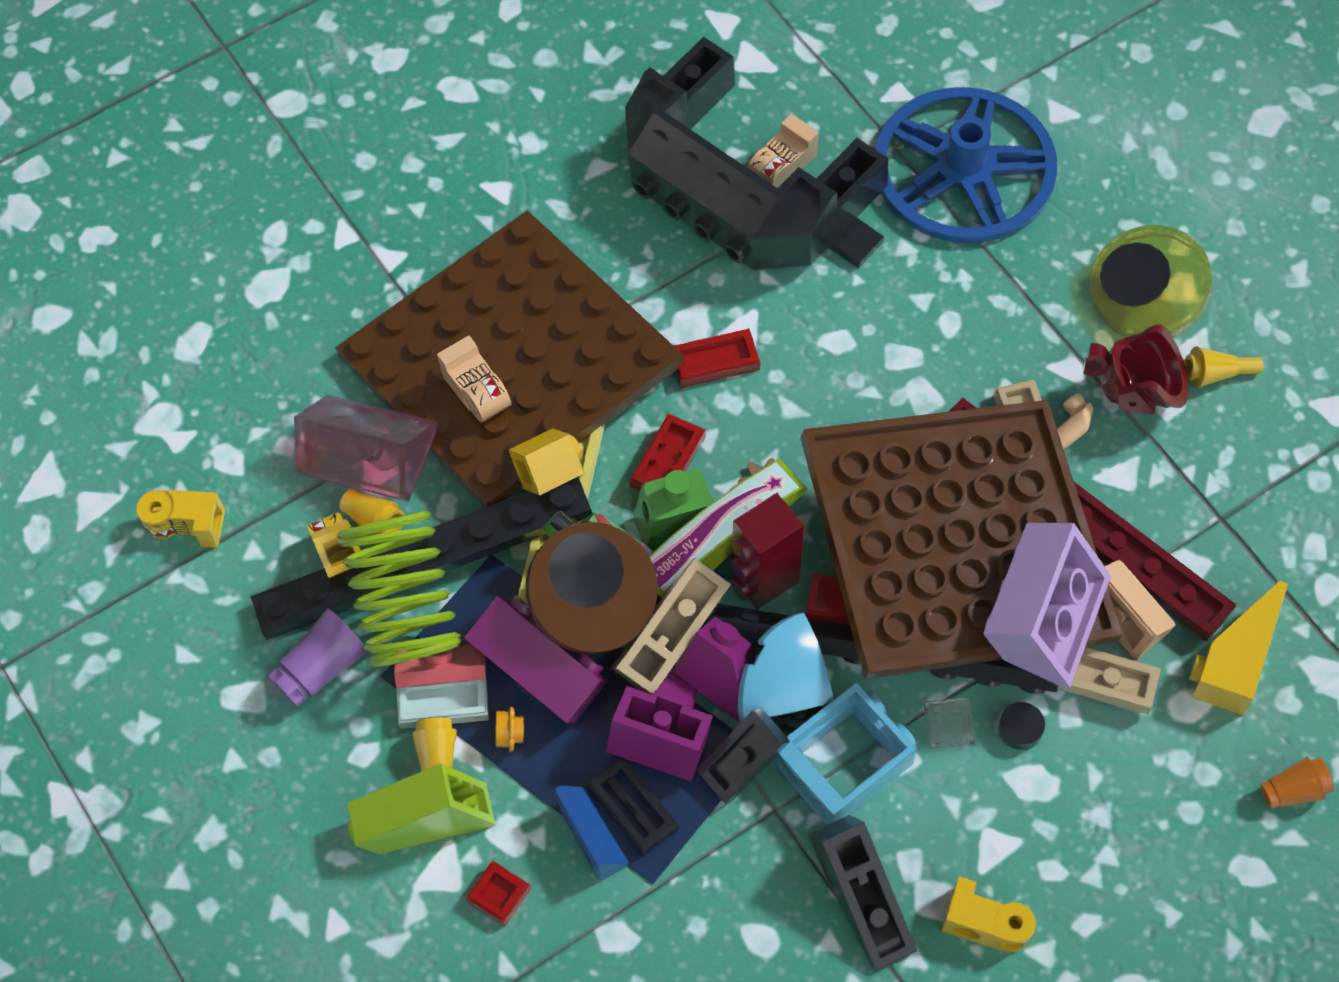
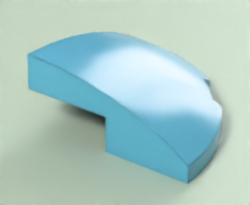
M804 613L791 615L779 621L759 639V645L765 646L756 657L754 664H745L741 675L738 692L739 721H742L752 710L759 707L769 717L829 704L834 700L823 655Z

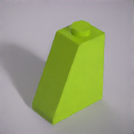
M441 763L347 803L350 816L348 830L352 840L355 842V846L377 854L421 845L496 825L486 783Z

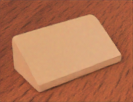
M1117 560L1104 566L1111 575L1107 587L1123 634L1118 641L1133 659L1137 661L1173 629L1175 623L1122 561Z

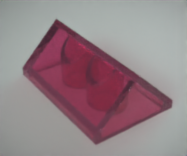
M326 395L294 416L296 471L302 475L409 502L439 424L433 420Z

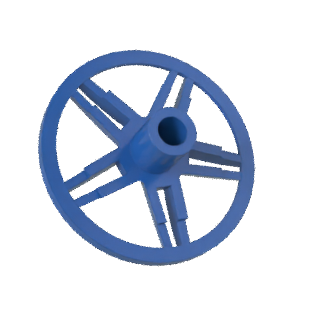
M952 87L920 95L904 104L888 119L877 140L875 150L886 157L890 140L894 136L910 148L935 162L912 179V184L900 193L894 188L888 173V185L881 192L888 206L898 217L916 230L934 238L957 243H981L1004 238L1030 224L1043 211L1053 193L1057 177V156L1048 131L1027 108L1009 97L979 88ZM952 99L972 100L964 117L958 119L952 125L950 135L924 122L920 125L908 119L917 110L936 102ZM980 101L987 102L983 120L975 117ZM994 105L1011 112L1021 119L1034 133L1042 150L1025 149V146L989 145ZM1045 172L1041 188L1032 202L1021 212L1007 219L1001 206V197L992 176ZM938 178L942 180L941 183L924 192V195L909 204L906 203ZM961 185L984 226L967 228L946 225L923 216L916 209L954 186ZM982 187L997 224H992L975 189Z

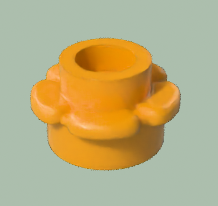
M510 707V711H496L495 745L496 747H509V752L514 750V743H523L524 719L523 716H514V707Z

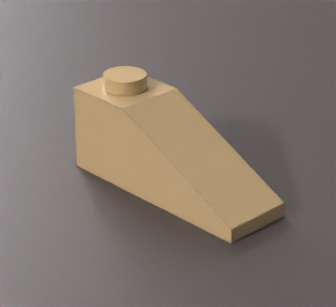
M693 558L656 605L645 628L633 640L627 643L610 669L640 691L653 695L731 584L696 558Z

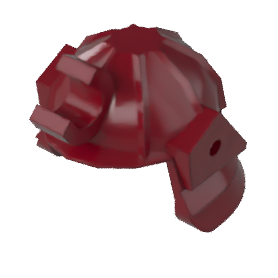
M1163 325L1149 326L1142 333L1119 339L1114 342L1110 351L1101 344H1090L1088 358L1086 357L1084 361L1083 374L1099 376L1100 387L1103 389L1105 396L1111 402L1119 405L1120 411L1153 415L1155 414L1156 406L1182 408L1186 404L1189 394V382L1185 363L1176 342Z

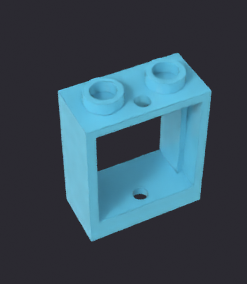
M857 682L787 736L790 742L772 760L773 765L826 825L851 815L913 765L917 751L915 747L916 741L910 731L900 723L895 725L885 714L886 709L877 695L871 691L865 692ZM853 714L893 758L842 798L803 753Z

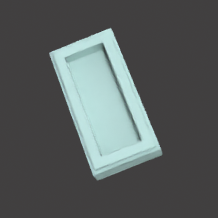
M487 679L397 687L398 724L400 729L416 727V721L434 717L452 719V724L489 720Z

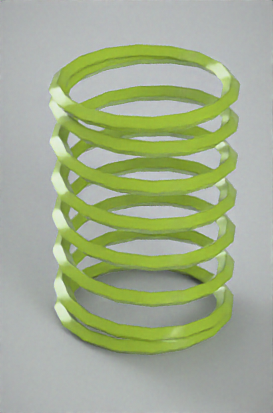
M428 511L416 512L341 530L336 536L339 538L338 544L343 547L382 543L346 557L343 565L348 568L383 565L356 575L348 583V586L353 589L384 587L359 597L353 604L354 608L362 611L385 609L364 618L358 625V628L365 632L387 631L369 639L363 646V649L369 653H379L369 658L367 664L371 667L392 665L441 653L459 646L462 641L459 638L460 634L452 632L416 640L380 644L410 632L450 621L455 616V613L446 611L376 623L397 614L445 600L450 595V592L440 590L374 601L443 578L445 571L434 569L372 579L438 557L440 550L437 548L371 557L433 536L435 529L430 526L370 535L428 520L431 516V513ZM400 651H409V652H404V653L396 654V652H400Z

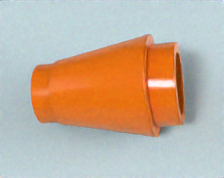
M1305 757L1271 777L1268 781L1260 783L1261 792L1270 809L1325 800V794L1334 792L1331 775L1321 757L1312 760L1309 757Z

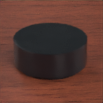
M1016 702L1006 707L1001 714L998 724L1001 739L1008 746L1018 750L1030 749L1037 745L1045 730V719L1041 711L1034 705L1026 702Z

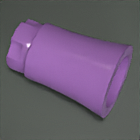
M327 608L311 630L279 661L281 666L273 670L268 675V678L296 707H299L309 695L311 697L315 696L327 683L347 667L369 654V652L363 649L364 644L333 611Z

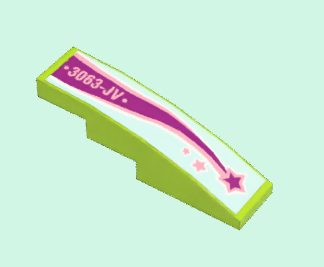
M780 458L740 482L698 513L649 556L657 577L658 595L663 598L693 558H696L712 571L715 570L732 553L733 520L775 493H778L786 504L791 507L808 488Z

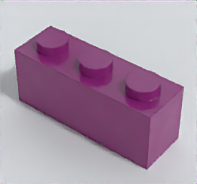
M516 595L511 600L507 597L496 596L464 637V639L566 723H576L609 681L600 674L604 667L592 656L582 653L578 656L573 651L567 650L551 641L535 623L528 604Z

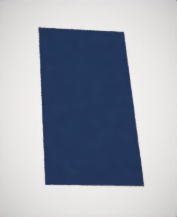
M490 555L438 612L451 611L455 613L454 618L450 621L424 628L414 640L456 632L461 635L459 638L462 641L459 646L471 645L464 637L496 596L507 597L510 600L514 595L518 597L522 576L495 556ZM618 648L601 654H589L604 667L600 674L609 681L576 723H566L486 657L489 720L452 724V728L457 730L456 735L561 814L554 796L555 788L559 786L587 788V783L622 758L606 752L611 723L626 687L637 688L610 669L623 649ZM392 664L380 677L397 689L394 675L395 664ZM695 703V706L693 708L694 710L712 715L699 704ZM510 707L515 709L514 716H523L524 719L523 743H514V750L512 752H509V747H496L495 745L496 711H510ZM712 715L706 745L697 768L733 731L732 728L714 715ZM625 759L679 824V830L673 835H667L658 846L655 844L650 848V852L642 857L593 795L592 797L626 855L628 866L654 884L720 803L721 799L697 770L692 781H688ZM620 772L614 777L657 829L663 824L624 776ZM604 783L601 787L640 835L646 838L648 834L610 787Z

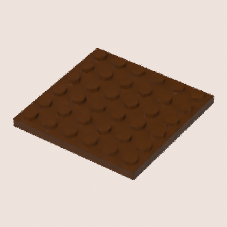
M528 210L335 347L338 357L484 508L506 500L522 488L520 478L508 451L509 449L552 428L572 435L580 443L588 438L596 429L605 425L684 365L683 354ZM468 335L477 345L479 354L492 372L503 383L512 404L482 423L474 416L471 410L469 411L443 378L437 357L438 353Z
M1048 400L804 429L800 436L864 679L1002 659L983 633L986 621L991 615L998 598L1001 583L1011 565L1016 545L1020 542L1027 523H1074L1097 555ZM1108 587L1086 646L1117 642L1123 636Z

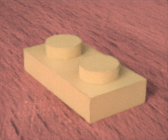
M1085 647L1071 687H1061V690L1149 715L1161 668Z

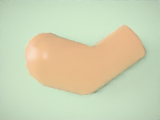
M1075 393L1063 403L1064 410L1070 415L1068 420L1057 428L1064 450L1084 435L1090 426L1093 407L1090 401L1086 402L1080 393Z

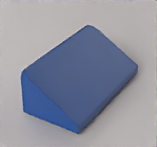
M559 786L555 788L554 796L557 807L597 879L600 878L602 880L626 867L628 859L590 791L587 788L576 786Z

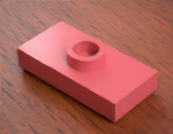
M471 644L457 646L441 653L395 664L394 671L396 687L483 680L486 678V656ZM400 651V652H396V654H400V653H404V652H409V651Z

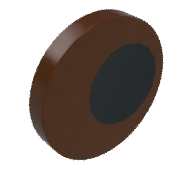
M578 523L561 529L552 535L534 555L526 577V599L530 613L539 629L557 645L582 654L610 652L633 640L649 622L657 600V577L652 561L645 549L627 532L605 523Z

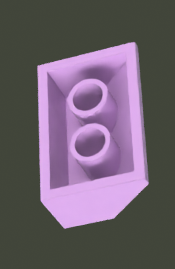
M1074 523L1026 524L1020 542L1016 545L1015 554L1007 575L1001 583L1000 592L992 613L986 621L983 633L1003 660L1061 687L1069 688L1073 682L1111 578L1107 569Z

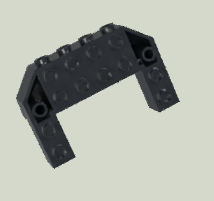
M703 37L664 75L649 67L643 73L625 106L632 186L644 199L651 198L661 205L671 218L675 220L681 219L691 226L701 239L707 242L711 240L724 249L726 255L736 263L743 262L753 270L812 265L888 185L889 158L859 138H856L817 178L798 167L776 188L691 130L735 86L733 55Z

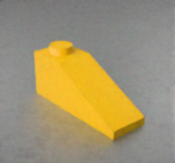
M1278 581L1212 642L1205 657L1197 654L1189 676V680L1196 682L1192 698L1244 716L1256 692L1288 583Z

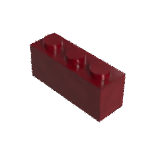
M778 493L773 494L733 520L732 560L730 561L732 578L730 582L737 595L744 601L749 599L757 610L799 583L804 524Z

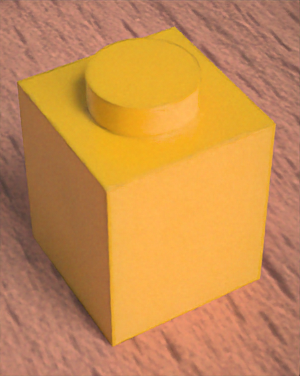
M553 428L508 450L523 489L538 495H542L584 474L580 463L583 454L577 440L572 435Z

